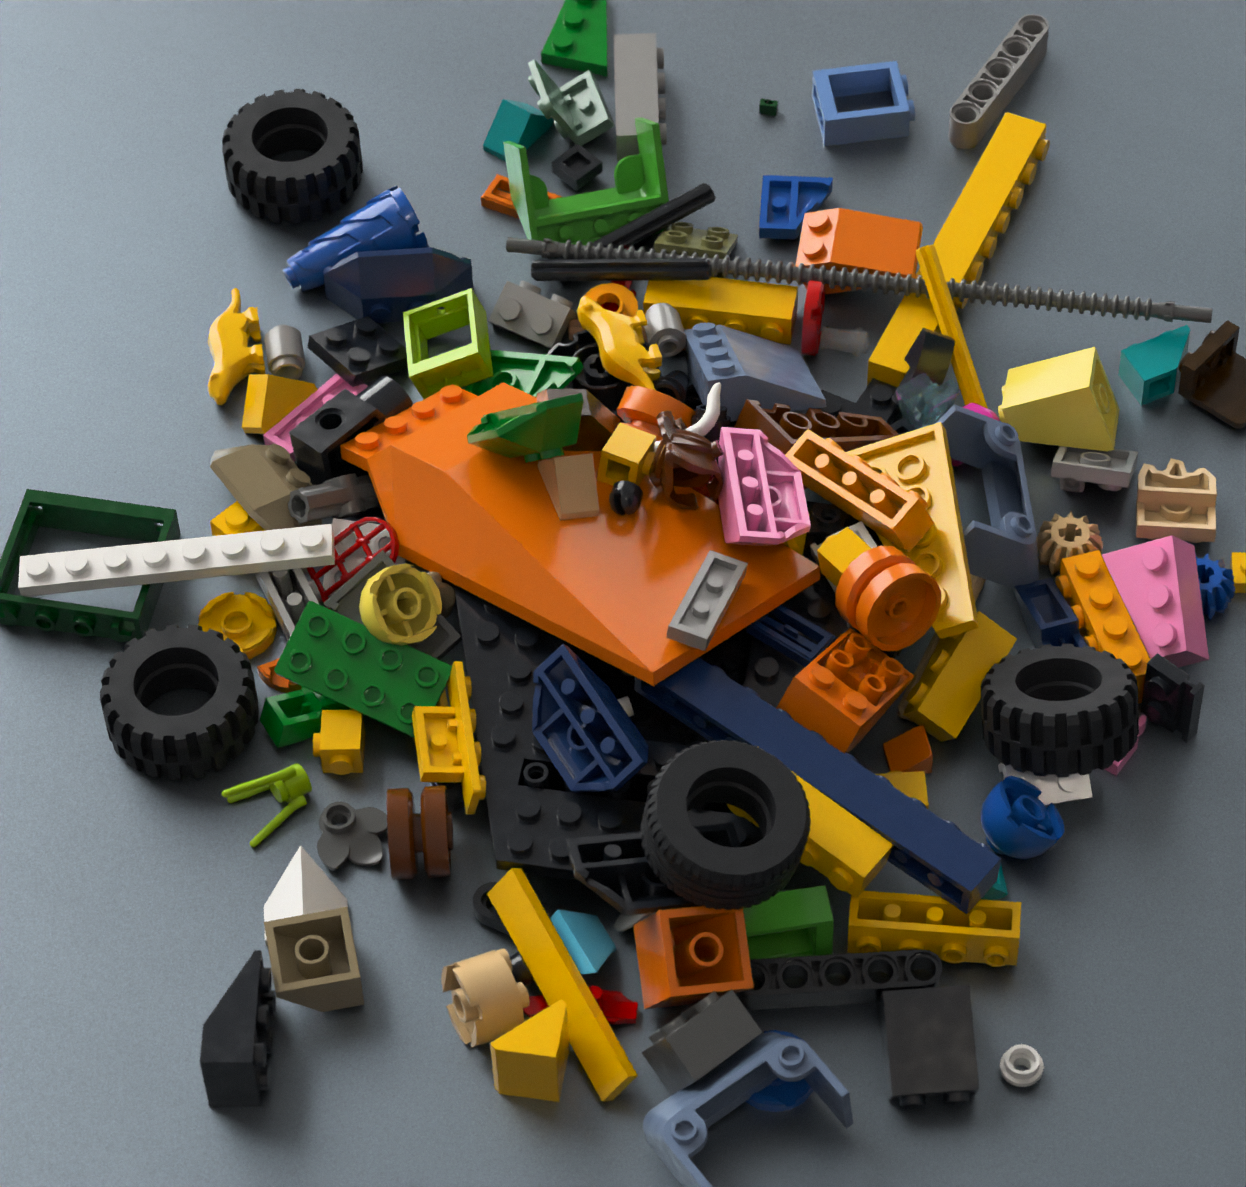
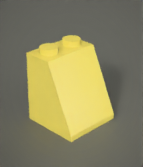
M1095 347L1008 369L1006 385L1002 386L1003 401L1002 405L998 406V414L1001 422L1008 423L1015 428L1019 441L1106 452L1114 450L1120 409Z

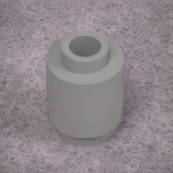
M667 303L652 305L646 311L647 325L644 326L649 347L652 344H657L664 358L675 356L686 345V336L680 314Z
M289 325L275 326L264 337L268 370L275 376L297 380L302 375V370L305 367L301 332Z

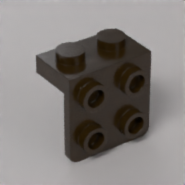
M1227 320L1218 330H1211L1204 338L1202 345L1194 353L1188 352L1179 365L1181 375L1178 394L1232 427L1241 429L1246 426V358L1236 353L1240 327Z

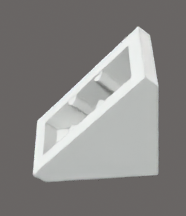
M300 845L264 905V922L348 907L346 897ZM265 933V945H267L266 933Z

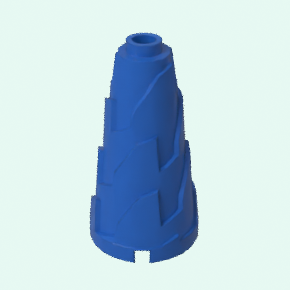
M396 185L367 201L366 206L340 220L341 224L308 243V247L287 259L288 267L283 269V273L292 289L299 287L304 292L324 285L323 269L330 265L334 266L340 260L356 252L429 248L425 233L422 232L416 235L419 232L418 224L420 222L401 188H398Z

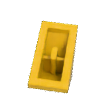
M249 374L242 429L246 434H265L317 391V387L314 383L275 375Z

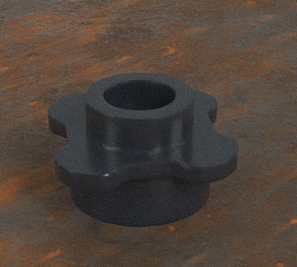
M824 503L815 504L811 511L813 518L810 521L809 533L817 539L825 541L826 537L844 529L845 521L850 519V515L834 506H826Z

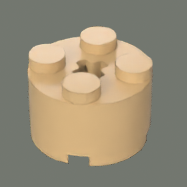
M504 948L496 951L492 950L444 966L441 975L443 992L451 990L453 1004L447 1005V1010L458 1036L465 1044L471 1043V1047H476L494 1041L525 1022L523 1008L530 1005L528 992L522 982L516 983L512 974L510 956Z

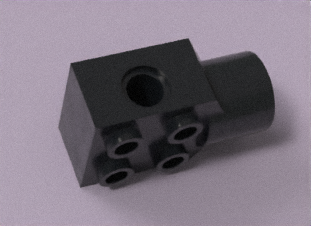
M381 376L357 396L346 389L342 390L289 432L297 467L310 477L312 485L323 484L327 480L356 473L357 477L368 475L367 471L342 459L340 445L355 438L358 434L379 425L385 419L408 409L413 405L411 398L395 380L387 376Z

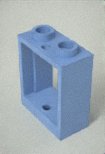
M897 61L813 71L812 98L824 146L909 136V121H915V108L913 100H907L906 98L908 96L906 74L900 75ZM891 91L895 105L837 113L834 97Z

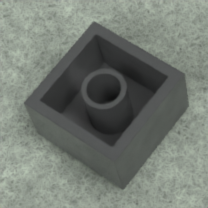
M733 990L720 997L713 991L682 1012V1015L649 1036L648 1038L653 1044L641 1053L670 1094L673 1095L703 1077L760 1035L762 1031Z

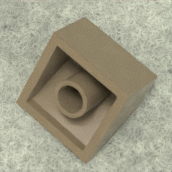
M348 907L264 922L277 998L320 1012L365 1005Z

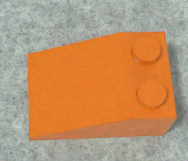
M843 208L805 213L795 267H799L800 263H804L806 268L814 264L816 269H820L822 265H825L827 270H831L832 266H836L837 271H842V268L846 267L848 272H852L854 268H857L858 273H863L865 269H868L869 274H874L878 270L880 275H885L888 271L890 276L893 277L896 276V273H901L903 278H906L907 274H911L912 278L915 279L918 263L916 250L920 248L923 226L921 222ZM803 282L807 290L808 282ZM824 284L825 295L852 291L850 286H846L844 290H841L839 285H835L834 289H830L829 284Z

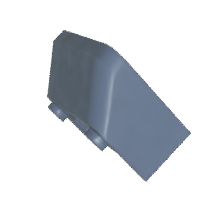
M954 404L936 423L941 422L946 429L951 458L982 469L991 526L973 520L963 530L970 574L1013 589L1014 586L1037 581L1040 575L1037 536L1018 433L1008 423H1003Z
M767 1032L758 1035L696 1082L677 1091L651 1109L644 1118L643 1130L647 1143L683 1187H712L690 1158L705 1146L708 1139L707 1128L747 1101L752 1094L760 1092L777 1078L789 1082L805 1079L846 1129L853 1125L849 1091L806 1042L786 1035Z

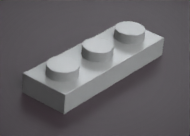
M710 550L668 625L666 638L705 651L746 575L748 563Z

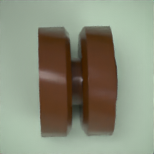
M446 785L424 787L421 792V813H415L414 796L409 788L387 789V829L392 880L414 879L418 871V853L423 852L425 872L430 878L451 877V850H454L452 812L448 811Z

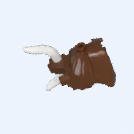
M720 382L712 386L707 396L706 412L693 426L687 428L681 417L674 420L671 411H663L657 415L658 426L663 438L661 441L655 442L653 472L649 473V478L655 488L662 485L665 497L672 505L682 509H698L696 496L693 493L676 494L673 486H704L710 476L715 475L713 481L707 486L713 501L718 499L723 488V478L717 464V458L723 455L722 448L717 440L711 443L703 437L715 426L720 415Z

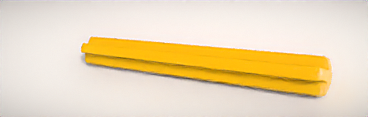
M923 246L916 250V257L941 333L955 340L951 364L964 404L977 403L982 407L988 408L935 246Z

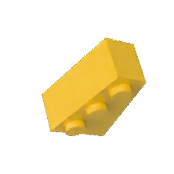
M977 611L979 628L939 640L920 681L912 688L906 699L909 703L903 715L918 726L924 725L925 730L940 742L957 738L981 699L980 686L982 680L995 663L999 664L1000 660L1008 655L1017 638L980 611Z

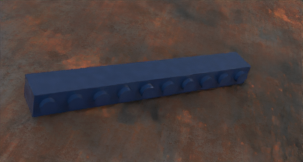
M698 657L655 686L635 677L634 690L707 740L743 742L748 745L757 746L780 759L784 763L783 765L787 766L796 775L894 844L888 857V862L965 914H968L997 882L1001 858L989 846L977 843L962 833L956 824L941 819L929 811L920 800L910 798L893 787L887 778L875 775L860 765L855 757L848 753H842L827 743L819 733L809 731L794 721L786 711L776 709L761 699L753 689L741 686L729 678L720 667L710 665Z

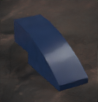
M1051 577L1029 584L1014 586V593L1035 649L1039 648L1040 645L1051 644V647L1062 646V644H1074V647L1083 648L1084 645L1087 646L1079 633V620Z

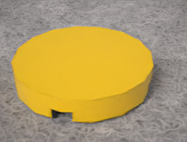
M228 592L210 600L201 610L198 618V626H201L203 631L208 632L209 629L222 633L224 640L227 638L233 640L240 646V651L246 654L248 659L262 654L273 643L277 626L274 611L266 599L251 592H244L245 595H234V592Z

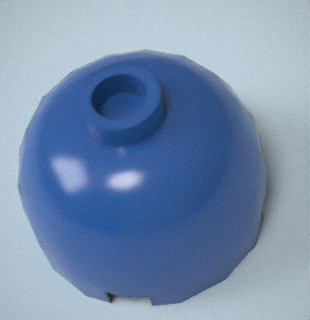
M1007 776L1003 781L1001 780L997 783L983 802L980 817L986 841L995 852L1025 860L1040 856L1051 849L1064 834L1065 830L1063 820L1054 804L1051 802L1046 807L1037 798L1042 792L1022 778Z

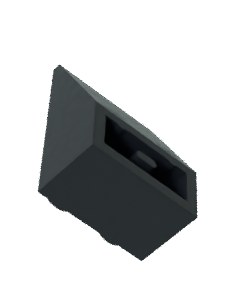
M261 951L253 952L203 1024L200 1066L209 1107H261L262 1090H269L270 1065L266 1064V1053H272L273 1028L269 1027V1016H275L276 993L275 990H271V967H264Z

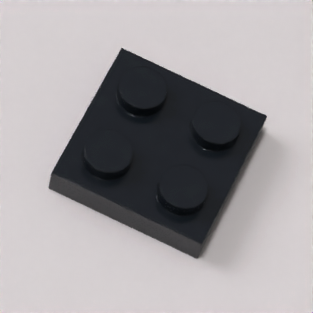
M369 316L309 335L308 349L352 387L408 368L406 348Z

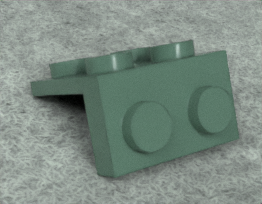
M535 59L528 63L532 73L528 76V80L534 91L541 97L537 104L548 120L550 118L554 119V124L564 139L570 137L576 145L582 146L615 126L596 77L590 70L559 88Z

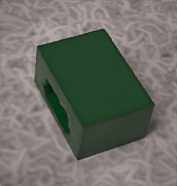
M761 98L759 114L777 116L778 101Z

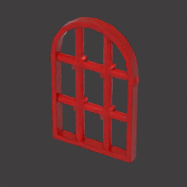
M364 517L350 524L348 528L334 537V546L353 532H355L358 539L355 540L356 543L340 555L335 549V565H327L317 573L313 567L307 568L311 579L315 581L323 603L329 599L328 596L348 582L382 550L386 553L391 549L389 558L394 563L396 562L399 554V540L395 529L389 522L378 517ZM369 522L380 523L378 527L366 536H363L359 528ZM386 528L390 534L391 541L372 554L368 546L369 540ZM362 547L367 556L364 558L365 561L348 573L343 564L345 562L344 559ZM337 565L342 574L339 577L340 580L327 590H324L319 578Z

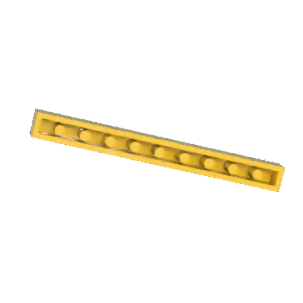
M1008 112L1005 113L933 243L946 282H950L951 278H954L956 283H960L962 279L966 280V284H971L973 280H976L977 283L979 282L985 258L991 259L997 245V236L999 233L1004 234L1006 232L1012 208L1016 210L1019 208L1025 184H1032L1038 160L1044 161L1050 145V141L1045 139L1047 124ZM920 268L916 273L915 279H917L918 275H922ZM910 293L908 297L904 295L868 360L867 386L875 378L898 388L910 368L904 358L922 328L941 333L931 300L926 297V294H921L919 298L916 297L915 293ZM958 297L953 298L952 301L956 312L958 308L964 309L968 298H964L963 302H960Z

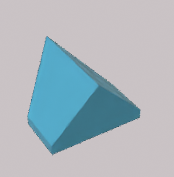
M558 909L550 917L552 924L581 975L597 973L609 955L616 951L615 944L597 915Z

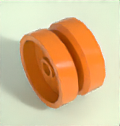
M878 546L858 556L841 575L835 591V606L840 616L852 627L859 630L861 635L872 645L882 651H898L911 646L919 640L934 623L941 606V590L937 581L925 570L918 567L905 553L894 546Z

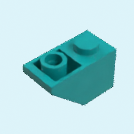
M1187 325L1175 330L1165 331L1157 337L1141 343H1134L1121 350L1118 376L1141 406L1174 393L1181 374L1179 365L1188 353L1191 330Z

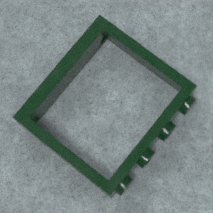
M27 489L0 559V623L4 625L35 627L43 631L70 632L84 637L111 638L120 642L131 641L133 638L137 640L143 638L144 632L148 631L164 582L142 585L133 612L14 595L19 582L20 556L29 555L39 526L146 542L179 540L181 533L176 510Z

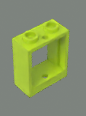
M472 288L403 312L408 374L423 399L451 384L463 387L493 376L487 315ZM470 325L471 344L429 358L428 339Z

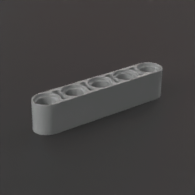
M1037 14L1022 16L952 105L949 115L948 138L953 146L960 149L975 147L1045 57L1049 23L1046 18Z

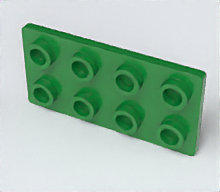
M309 601L274 671L285 679L415 738L412 722L414 706H437L449 681L452 666L408 645L400 646L382 642L369 633L365 625L313 601Z

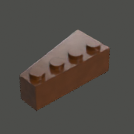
M746 399L734 428L761 430L768 437L767 442L779 449L784 455L807 429L825 440L826 438L832 439L845 452L899 435L881 417L839 412L837 418H835L833 415L816 408H808L806 414L790 412L791 408L789 405L775 403L772 409H764L760 407L759 401Z

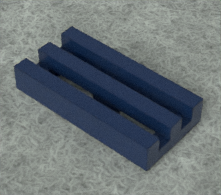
M782 604L746 627L748 634L804 667L836 640V636ZM770 614L786 624L782 625L774 619L770 618L768 615ZM798 631L818 642V644L816 645L798 634Z

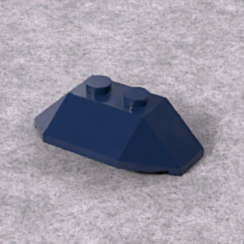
M433 247L356 252L340 260L334 266L330 265L323 269L327 300L356 319L369 316L379 324L404 322L403 312L470 288L474 290L471 259L465 257L460 259L452 253Z
M562 644L533 672V683L536 686L533 698L532 732L571 791L575 793L618 791L647 764L648 744L610 688L568 646Z

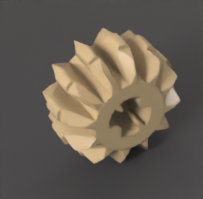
M1071 511L1065 518L1055 513L1051 521H1043L1037 537L1040 565H1049L1052 575L1060 571L1061 559L1096 550L1102 553L1103 541H1101L1102 537L1099 536L1098 524H1089L1087 515L1079 519L1074 518Z

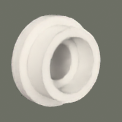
M1024 1044L1015 1045L1007 1050L1001 1058V1075L1008 1083L1014 1086H1031L1038 1082L1043 1074V1060L1031 1046ZM1018 1065L1026 1066L1029 1070L1022 1071L1015 1069L1014 1067Z

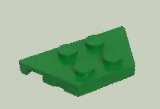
M490 350L493 376L461 388L480 396L504 382L537 398V393L545 389H563L582 372L584 366L578 357Z

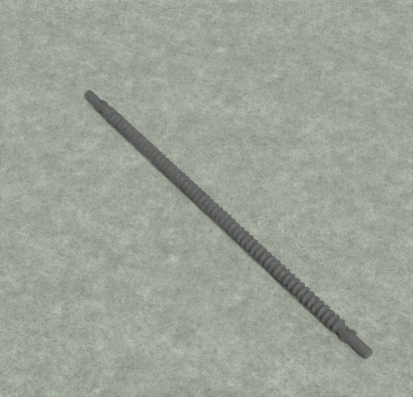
M508 237L506 243L507 252L541 255L545 259L558 257L564 259L707 258L711 262L713 277H716L718 273H722L724 278L732 274L734 279H738L739 275H742L745 280H749L750 276H753L755 281H759L763 277L766 282H770L774 278L778 284L782 280H786L788 285L792 281H797L799 286L803 282L812 280L829 284L830 289H834L835 285H839L841 290H844L846 286H850L852 291L860 287L862 292H866L867 288H871L873 293H877L878 289H881L884 294H888L892 290L896 296L899 295V292H905L906 297L910 293H915L917 298L921 294H926V297L930 299L922 275H918L917 279H914L911 274H907L906 278H903L901 273H896V276L893 277L890 276L888 271L885 275H880L878 270L874 274H869L868 269H865L863 273H858L857 268H854L852 272H848L846 267H843L842 271H837L836 266H832L831 270H827L825 265H822L820 269H816L814 264L806 268L804 263H800L799 267H795L793 262H789L788 266H785L783 261H778L777 265H774L772 260H768L764 264L760 258L756 262H751V258L748 257L745 261H741L739 256L735 260H730L728 255L724 259H719L718 254H715L713 258H709L707 253L703 257H698L697 252H694L692 256H688L686 251L678 255L676 250H672L671 254H667L665 249L657 253L655 248H651L650 252H646L644 247H640L639 251H636L634 246H630L626 250L623 245H619L618 249H616L613 244H609L605 248L602 243H598L595 247L592 242L582 245L580 240L576 244H572L570 239L566 240L565 243H560L548 238L540 241ZM954 278L947 282L952 300L954 297H958L960 302H963L964 298H969L970 303H974L975 299H979L981 304H985L986 300H990L992 305H996L1000 301L1004 307L1011 302L1015 308L1019 304H1024L1025 309H1028L1030 305H1035L1036 310H1039L1040 306H1046L1047 311H1050L1051 307H1056L1058 312H1061L1062 308H1067L1069 313H1072L1073 309H1077L1079 314H1083L1084 310H1088L1090 315H1094L1096 311H1099L1101 316H1105L1109 312L1112 313L1113 318L1117 314H1123L1124 319L1128 315H1133L1135 320L1139 316H1144L1146 321H1149L1150 317L1163 319L1166 322H1173L1174 319L1211 323L1213 308L1175 305L1174 301L1155 303L1152 302L1151 298H1148L1146 302H1142L1140 297H1136V300L1132 301L1128 295L1121 300L1117 294L1113 298H1108L1106 293L1102 297H1097L1096 292H1093L1091 296H1086L1085 291H1082L1080 295H1075L1074 290H1071L1069 294H1065L1063 289H1060L1058 293H1054L1052 288L1044 292L1042 287H1038L1036 291H1033L1031 286H1027L1023 290L1020 289V285H1016L1012 289L1008 283L1004 287H999L997 282L993 286H988L986 281L982 285H977L976 280H973L971 284H966L965 279H962L960 283H956Z

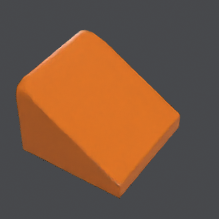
M924 725L914 727L883 744L889 771H925V774L932 773L933 755Z

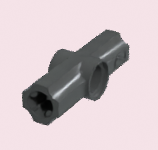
M356 473L336 477L323 482V484L296 489L290 492V501L288 502L290 515L299 524L330 517L332 519H344L364 513L368 509L381 507L369 474L357 477Z

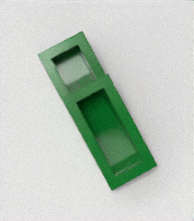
M302 686L301 690L265 698L260 722L277 748L311 738L314 733H320L322 710L352 709Z

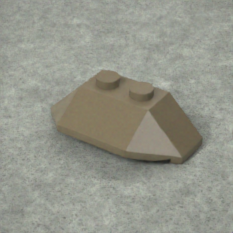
M251 444L214 451L211 457L210 468L248 515L264 530L322 525V519L299 524L290 515L288 509L290 492L301 487L311 486L312 483L310 482V477L292 461L290 453L285 448L277 444Z

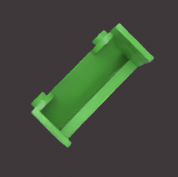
M643 117L634 118L639 154L626 156L617 163L614 170L615 188L550 200L548 199L547 187L544 181L529 173L526 147L512 141L503 142L510 195L527 239L543 241L544 238H548L560 243H565L566 240L570 239L572 244H576L580 240L582 245H587L588 242H594L669 202L659 123ZM662 229V230L656 232V233L653 234V235H656V234L661 233L664 229Z

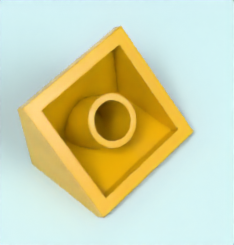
M562 999L490 1043L494 1088L499 1094L560 1101L570 1051L567 1004Z

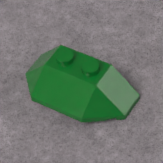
M582 393L483 415L481 418L482 424L475 425L468 433V443L508 458L524 455L525 463L564 455V446L577 443L584 401Z

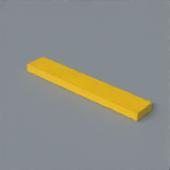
M511 868L487 895L548 1005L551 1006L560 999L567 1004L569 1043L601 1101H613L638 1075L522 868Z

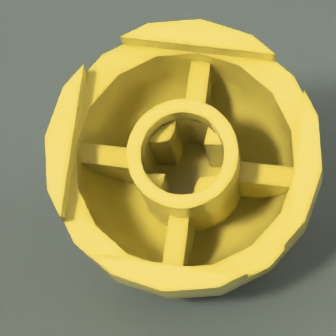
M405 563L382 569L368 579L361 592L359 604L361 620L369 633L382 642L400 646L421 642L433 634L437 627L433 626L436 623L437 615L442 612L440 591L432 577L425 571L419 572L416 568H412L414 565Z

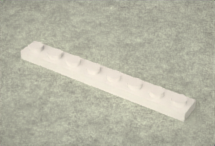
M332 524L20 556L18 588L21 596L28 597L335 565L334 530Z

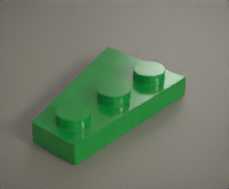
M565 0L541 51V63L582 72L590 70L592 74L608 77L607 0Z

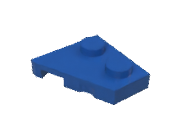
M763 175L759 238L796 239L802 231L804 214L818 211L832 193L833 178Z

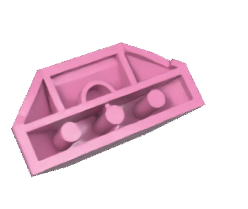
M721 427L719 444L723 455L718 457V467L723 478V488L718 497L725 543L778 545L809 532L811 527L801 471L779 449L767 442L768 437L761 430Z

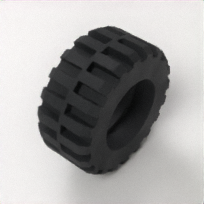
M283 89L274 91V95L267 97L263 94L256 97L254 103L249 104L247 102L238 110V115L234 114L227 124V129L223 132L222 152L228 188L239 205L247 211L250 209L253 215L261 219L266 216L269 217L271 222L282 223V220H288L291 224H299L304 219H311V222L321 219L322 214L328 212L330 215L340 208V203L345 204L354 195L353 191L359 187L361 182L363 163L357 123L354 122V117L345 107L342 108V104L332 97L326 99L323 93L313 91L310 94L306 93L304 89L284 92ZM295 150L315 153L308 158L293 162H281L271 159L278 154Z
M178 624L166 625V630L156 632L154 628L144 632V637L140 640L133 638L124 645L125 651L123 653L118 651L109 662L110 668L104 671L101 680L100 701L109 740L112 741L114 750L119 757L127 759L129 766L138 771L145 768L147 775L160 779L162 775H169L170 780H183V776L193 775L195 779L205 776V771L214 769L216 772L227 766L226 760L229 758L235 760L244 751L243 743L248 744L251 742L255 734V725L259 720L254 674L250 661L246 654L240 651V646L229 638L224 640L222 633L212 629L205 632L198 625L188 624V628H179ZM195 688L213 695L204 706L185 715L165 716L147 709L156 698L175 689Z
M1051 644L1040 645L1039 648L1032 650L1026 648L1019 650L1017 655L1009 654L1003 657L999 664L995 663L989 669L980 686L982 734L985 746L999 762L1005 766L1011 764L1016 771L1022 773L1030 771L1033 772L1034 776L1046 777L1047 774L1057 775V777H1069V774L1079 773L1080 776L1091 774L1094 769L1104 770L1111 767L1114 761L1119 762L1130 752L1138 739L1139 715L1136 676L1120 658L1116 659L1113 654L1107 651L1098 652L1095 647L1085 645L1083 648L1074 647V644H1062V646L1051 647Z

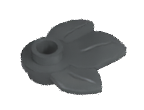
M345 802L329 804L319 818V827L322 835L317 842V851L322 863L333 871L340 868L348 859L353 864L364 867L379 864L383 857V848L378 835L388 830L387 815L374 807L355 810ZM338 822H344V823H345V824H343V825H338V826L335 825V824L338 823Z

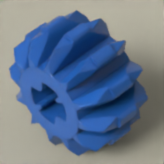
M1207 553L1203 558L1198 559L1196 557L1203 614L1211 620L1215 612H1225L1228 603L1234 598L1235 587L1233 570L1225 568L1223 559L1212 561L1209 553Z

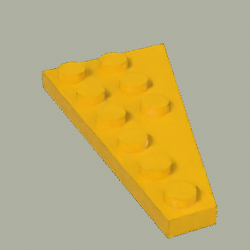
M938 422L845 452L851 457L854 455L859 456L870 465L872 470L878 474L886 473L898 483L900 488L907 492L909 490L916 492L927 502L928 507L926 511L934 521V524L909 553L877 532L876 534L884 546H894L911 558L918 567L925 570L937 581L941 590V606L932 627L940 639L979 628L948 438L943 424Z

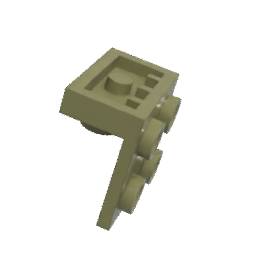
M677 221L664 228L654 242V248L657 253L665 249L667 254H671L672 250H676L678 255L686 251L688 256H692L694 252H697L698 257H703L707 253L709 258H713L715 254H718L719 259H724L726 255H730L738 243V235L730 234V230L724 227H709L708 230L693 228L694 225L691 223ZM718 273V275L716 276L719 278H724L722 273Z

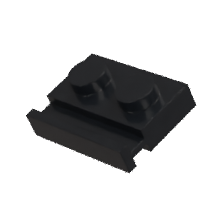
M1157 653L1147 663L1141 712L1152 723L1163 726L1171 733L1178 730L1183 734L1182 740L1188 743L1197 734L1205 685L1201 682L1194 685L1189 681V674Z

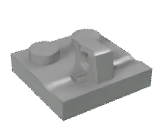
M1059 446L1052 462L1051 477L1060 478V489L1066 491L1083 492L1086 482L1098 483L1100 488L1111 491L1121 490L1122 487L1128 488L1137 466L1138 451L1114 448V450L1106 452Z

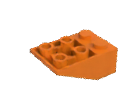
M849 628L793 678L776 709L786 711L794 721L809 731L819 733L827 743L842 753H849L864 738L915 676L906 670L899 661L890 658L861 634Z

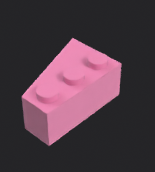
M1171 535L1102 554L1150 659L1158 653L1178 668L1209 660L1194 545Z

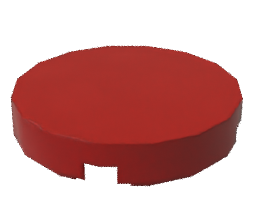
M810 280L808 282L802 326V355L816 356V353L818 354L822 335L820 330L825 304V286L819 281Z

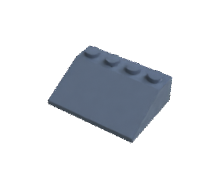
M707 322L696 324L693 326V329L684 330L686 336L687 371L702 404H707V396L712 386L720 382V405L727 407V416L731 417V421H737L746 399L759 401L760 407L764 409H772L775 403L786 404L790 406V412L826 407V399L797 348L723 325Z

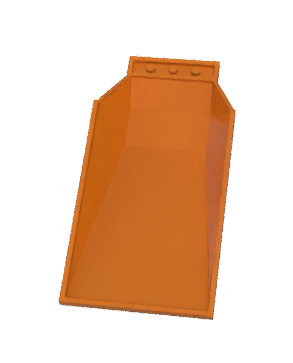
M504 382L480 396L453 384L445 386L439 392L414 403L408 409L385 419L379 425L358 434L355 438L340 445L343 460L369 473L385 520L391 524L397 533L399 540L398 556L429 572H438L443 579L652 686L663 681L820 580V566L783 543L771 546L725 543L719 505L690 487L673 486L676 494L693 493L696 496L699 506L696 510L682 509L672 505L666 499L662 485L655 488L649 476L645 475L639 484L643 491L640 507L634 514L628 515L625 513L623 516L618 515L611 509L609 504V496L613 486L597 480L602 451H564V455L556 456L564 457L593 453L599 502L598 516L560 520L539 472L538 461L540 460L525 463L524 455L508 458L468 443V433L475 425L482 424L481 418L483 415L537 403L536 397ZM711 550L746 562L748 566L741 585L708 647L703 651L666 638L668 625L708 552Z

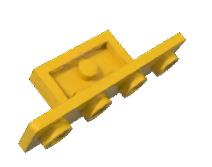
M454 661L447 683L450 707L414 706L412 722L420 781L461 783L466 815H474L479 800L485 799L486 778L485 775H479L478 770L481 762V745L479 741H474L473 736L476 729L475 709H469L468 701L470 700L472 689L471 678L464 675L463 662Z

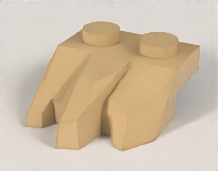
M1173 458L1170 459L1167 468L1163 471L1157 470L1154 465L1144 463L1138 474L1136 538L1157 540L1173 535L1191 543L1215 542L1216 477L1206 468H1198L1193 473L1186 472L1184 462Z

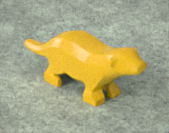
M233 288L231 291L232 302L229 308L217 317L211 325L207 342L215 363L209 377L207 390L210 397L221 406L226 403L235 385L253 372L266 374L262 344L248 347L249 337H252L255 342H261L257 307H249L241 313V297L237 288Z
M582 297L577 309L578 320L582 329L587 330L595 338L603 368L609 374L622 381L655 390L652 381L660 377V370L656 368L662 365V355L657 344H652L649 347V351L641 345L645 343L641 326L647 325V319L643 310H637L635 317H628L604 309L589 297Z

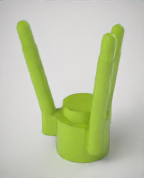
M295 763L279 772L222 791V796L227 798L229 803L246 799L269 789L279 803L284 801L289 803L250 841L251 847L258 846L295 810L307 804L304 795L312 791V786L307 773L300 764Z

